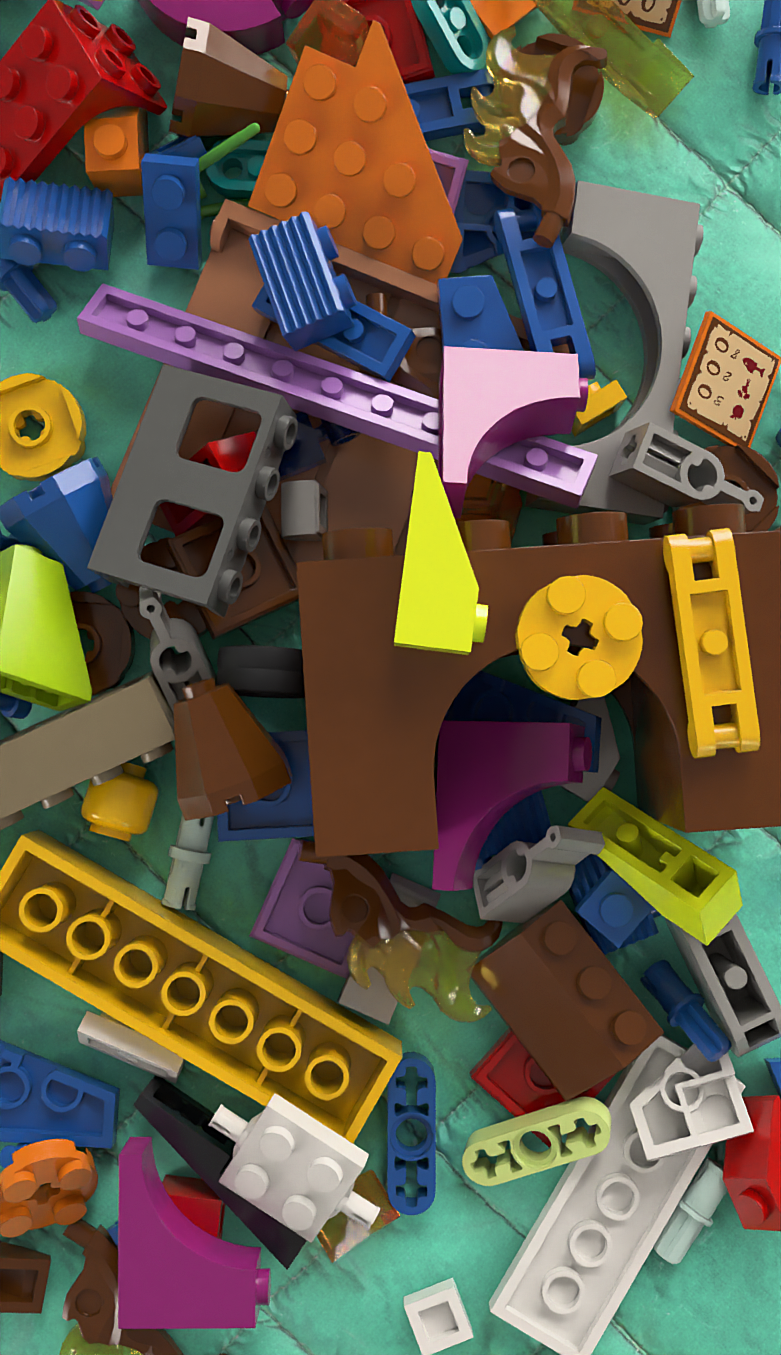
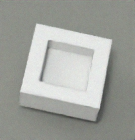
M453 1278L403 1297L404 1309L422 1355H431L473 1338L472 1326Z

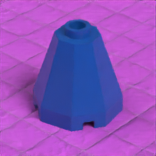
M98 457L86 459L40 482V485L27 492L26 490L0 506V521L5 529L23 545L33 546L39 549L43 556L62 563L67 583L75 591L88 586L93 594L112 584L87 568L113 500L108 474Z

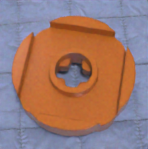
M50 1139L29 1144L11 1154L13 1164L6 1167L0 1173V1234L3 1237H17L28 1230L43 1228L55 1223L70 1225L79 1221L86 1214V1202L92 1197L98 1184V1173L92 1153L86 1147L84 1153L76 1150L74 1141Z

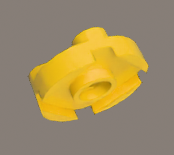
M33 373L18 374L0 382V468L15 479L44 481L70 468L74 462L81 459L86 448L84 442L87 433L86 419L79 402L69 390L53 380ZM33 415L38 422H45V428L40 431V437L32 440L29 436H20V430L27 426L25 418Z
M589 575L565 576L540 589L529 599L519 616L515 638L520 660L525 666L524 669L539 688L558 698L581 700L605 696L629 678L639 661L642 651L643 638L641 630L643 621L638 608L632 605L627 595L614 584ZM583 621L590 626L589 635L595 639V644L592 650L582 648L578 655H573L567 651L570 641L562 636V632L565 626L575 628Z

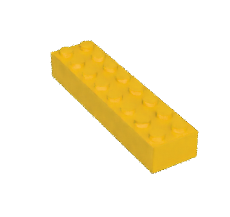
M41 830L20 836L0 870V952L265 1107L274 1093H276L346 1140L354 1143L403 1057L401 1040L180 911L161 904V900Z

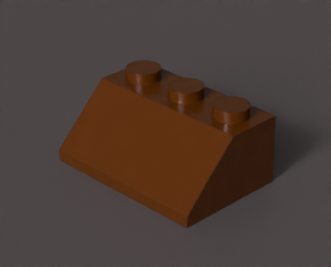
M562 900L552 902L526 922L520 923L465 969L509 1029L566 1101L627 1067L664 1033L663 1029Z

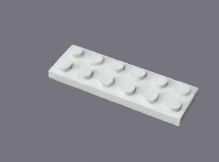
M663 1034L624 1068L604 1103L610 1112L612 1120L610 1140L607 1147L596 1155L569 1163L489 1301L491 1313L561 1355L592 1354L712 1146L710 1144L654 1161H647L629 1104L646 1087H650L677 1057L679 1058L688 1050ZM736 1078L738 1087L742 1094L746 1086L739 1079ZM596 1124L591 1125L588 1134L595 1133Z

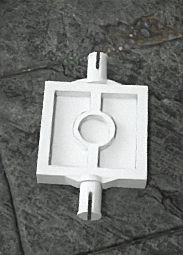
M274 1093L263 1112L251 1118L249 1123L225 1108L224 1105H220L208 1126H212L236 1142L233 1149V1158L218 1182L311 1243L326 1221L336 1216L340 1211L363 1225L367 1230L374 1223L380 1207L375 1206L352 1191L356 1178L365 1166L369 1156L368 1153L276 1093Z

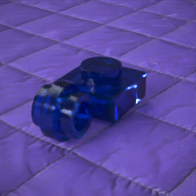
M296 413L298 422L297 436L293 446L289 450H285L278 468L280 474L279 482L326 463V458L319 444L320 442L329 439L331 446H338L357 438L361 433L321 419L322 424L313 429L306 413Z

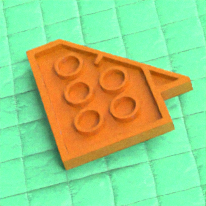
M372 21L356 67L305 45L248 207L280 221H288L291 216H299L301 212H308L318 228L327 225L336 244L437 285L438 279L448 278L463 238L381 23Z

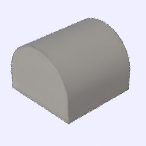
M316 480L282 483L281 538L292 541H322V534L328 532V491Z

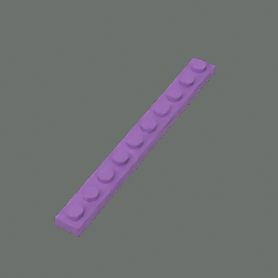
M102 283L77 317L80 334L176 368L283 395L292 409L416 453L418 451L430 452L433 459L438 460V399L300 351H294V349ZM538 436L522 440L502 449L487 460L476 474L577 509L595 468L598 455L545 436Z

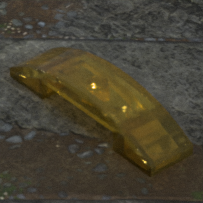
M533 0L560 34L575 38L587 46L606 49L607 66L603 69H598V72L600 73L601 71L603 77L655 119L660 116L694 77L659 38L652 43L612 0Z

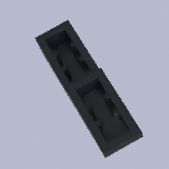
M155 1075L134 1103L135 1108L288 1270L307 1240L218 1182L233 1158V1149L236 1142L212 1126H208L215 1113L165 1079Z

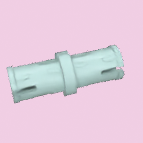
M182 813L176 844L170 845L168 856L172 857V863L161 904L176 909H181L184 906L185 910H195L203 865L210 863L211 853L207 851L214 816L185 821Z

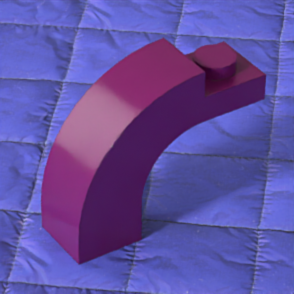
M138 0L145 13L159 30L181 46L184 44L185 37L195 39L185 36L188 17L211 23L256 55L283 45L285 37L282 21L287 18L294 19L301 16L316 1Z

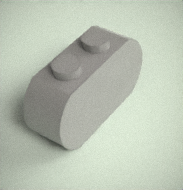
M737 914L733 916L708 946L664 917L698 991L704 998V1003L711 1018L731 1041V1051L737 1057H740L780 1038L781 1005Z

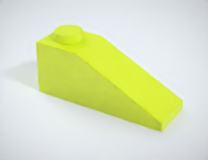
M418 451L394 646L468 655L471 652L472 641L484 642L488 605L477 604L479 587L432 453Z
M602 787L568 823V827L602 832L605 846L597 856L661 915L706 946L711 943L743 906L737 871L605 787Z

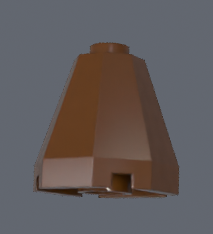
M188 17L185 36L195 39L184 38L172 114L181 116L182 119L181 122L170 120L168 134L184 138L195 135L200 138L233 136L252 123H257L260 126L258 134L274 133L289 91L287 89L288 76L211 23Z
M211 677L182 688L185 698L176 701L173 706L177 800L185 821L213 817L228 812L227 805L242 800L244 806L258 801L292 783L291 777L293 774L285 753L229 683L216 686L214 678Z

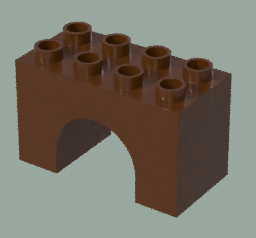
M711 504L676 510L672 512L673 523L653 526L649 528L650 539L638 540L628 539L627 513L607 511L568 515L556 519V531L542 535L543 546L511 548L509 521L485 519L456 522L479 587L477 604L488 605L484 642L472 641L471 652L468 655L394 646L405 555L394 556L391 529L363 527L323 533L324 560L296 562L316 858L439 849L434 755L439 730L447 710L464 685L480 670L497 659L519 655L515 638L516 626L519 616L529 599L537 591L560 577L579 575L598 577L614 584L627 595L631 604L638 608L642 615L643 625L641 631L643 644L639 661L629 678L610 692L621 707L632 736L638 809L655 820L685 833L780 827L781 530L746 532L745 507L742 504ZM729 528L735 546L760 730V747L757 751L742 753L736 752L734 747L717 749L715 756L695 759L691 754L687 731L689 721L669 573L663 556V539L665 536L686 534L688 539L706 537L708 530ZM709 562L692 564L695 581L713 579L712 567ZM581 621L575 628L565 626L562 636L570 641L567 651L573 655H578L582 648L592 650L595 644V639L589 635L590 626L587 623ZM730 704L712 706L714 725L730 723L732 717Z

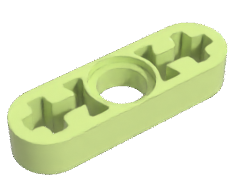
M578 1097L478 1129L467 1140L462 1157L463 1169L466 1175L475 1183L483 1186H494L596 1155L607 1147L610 1140L612 1121L610 1112L601 1101L595 1098ZM584 1118L588 1125L596 1124L595 1133L588 1134L584 1127L576 1128L577 1119ZM529 1131H538L549 1138L551 1147L543 1152H535L523 1144L521 1137ZM567 1133L566 1143H563L562 1135ZM509 1140L511 1148L505 1150L507 1141ZM485 1150L488 1156L498 1155L496 1164H491L487 1157L478 1158L479 1151Z

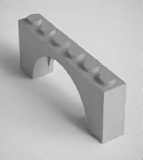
M579 180L576 182L575 203L568 227H562L559 233L564 253L582 259L596 267L612 280L626 297L641 330L644 349L643 374L634 403L621 423L610 434L601 439L574 446L598 455L595 468L578 508L575 509L527 492L525 507L569 514L607 511L627 513V523L646 525L663 518V513L668 510V505L609 477L625 432L652 422L679 436L678 431L673 430L675 414L670 412V408L681 381V361L686 356L691 341V329L686 327L688 308L692 305L697 291V277L692 275L694 257L698 254L703 240V226L698 224L700 204Z

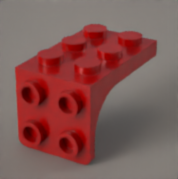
M47 0L0 60V202L5 179L11 177L17 181L21 178L26 183L32 179L35 182L76 132L95 116L122 106L140 107L158 116H161L167 109V104L158 92L161 88L160 82L147 67L139 62L133 53L136 45L130 36L115 24L107 27L98 22L88 10L80 5H75L72 8L59 0Z

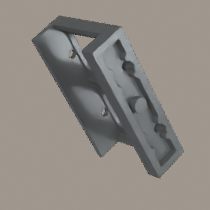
M163 364L87 568L111 583L127 588L129 584H133L204 606L216 615L225 618L229 604H233L241 592L243 583L241 571L247 554L252 552L259 542L261 535L260 518L266 501L272 500L277 492L280 479L278 468L285 450H289L293 446L297 436V415L283 395ZM208 400L261 415V425L247 463L241 471L230 472L179 457L178 452L196 404L199 401ZM161 503H175L220 516L223 519L222 532L208 570L203 576L192 577L141 560L142 549L158 506Z

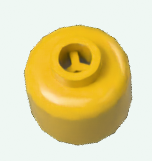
M125 762L121 764L124 772L105 783L94 786L90 779L81 807V815L86 821L90 822L88 831L130 842L132 834H143L149 828L159 790L153 782L144 779L146 768Z

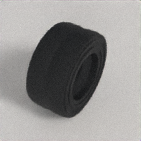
M234 645L219 648L216 686L229 683L238 696L305 698L301 649L257 645Z

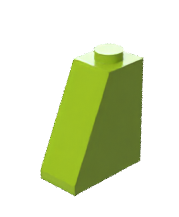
M15 544L0 552V693L60 712L91 702L92 688L62 563L43 556L42 552L33 546Z

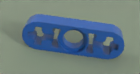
M417 1052L402 1053L403 1057L388 1082L387 1193L391 1205L398 1212L405 1215H418L425 1212L432 1205L436 1192V1081L434 1068L428 1058ZM407 1067H417L418 1076L426 1077V1081H420L416 1086L417 1105H406L405 1082L396 1081L397 1077L405 1076ZM396 1103L404 1105L400 1108H395ZM425 1103L428 1104L426 1109L419 1106ZM407 1119H416L426 1127L427 1134L425 1139L416 1146L404 1145L396 1136L397 1127ZM398 1157L402 1160L396 1162L395 1158ZM425 1157L428 1158V1160H427L426 1162L420 1160V1159H423V1158H425ZM406 1161H416L417 1182L419 1185L426 1186L418 1188L416 1197L412 1198L406 1197L405 1188L396 1187L404 1185L406 1182Z

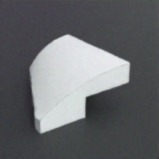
M695 1044L679 1058L677 1057L650 1087H646L629 1104L648 1162L754 1132L728 1052L719 1060L710 1062Z

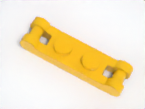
M729 528L708 530L706 537L688 539L686 534L665 536L663 539V556L670 580L689 721L687 733L691 754L696 759L715 756L717 749L734 747L738 753L757 751L760 747V730L732 533ZM709 562L712 567L713 579L695 581L692 564ZM730 704L732 715L730 723L714 725L712 706Z

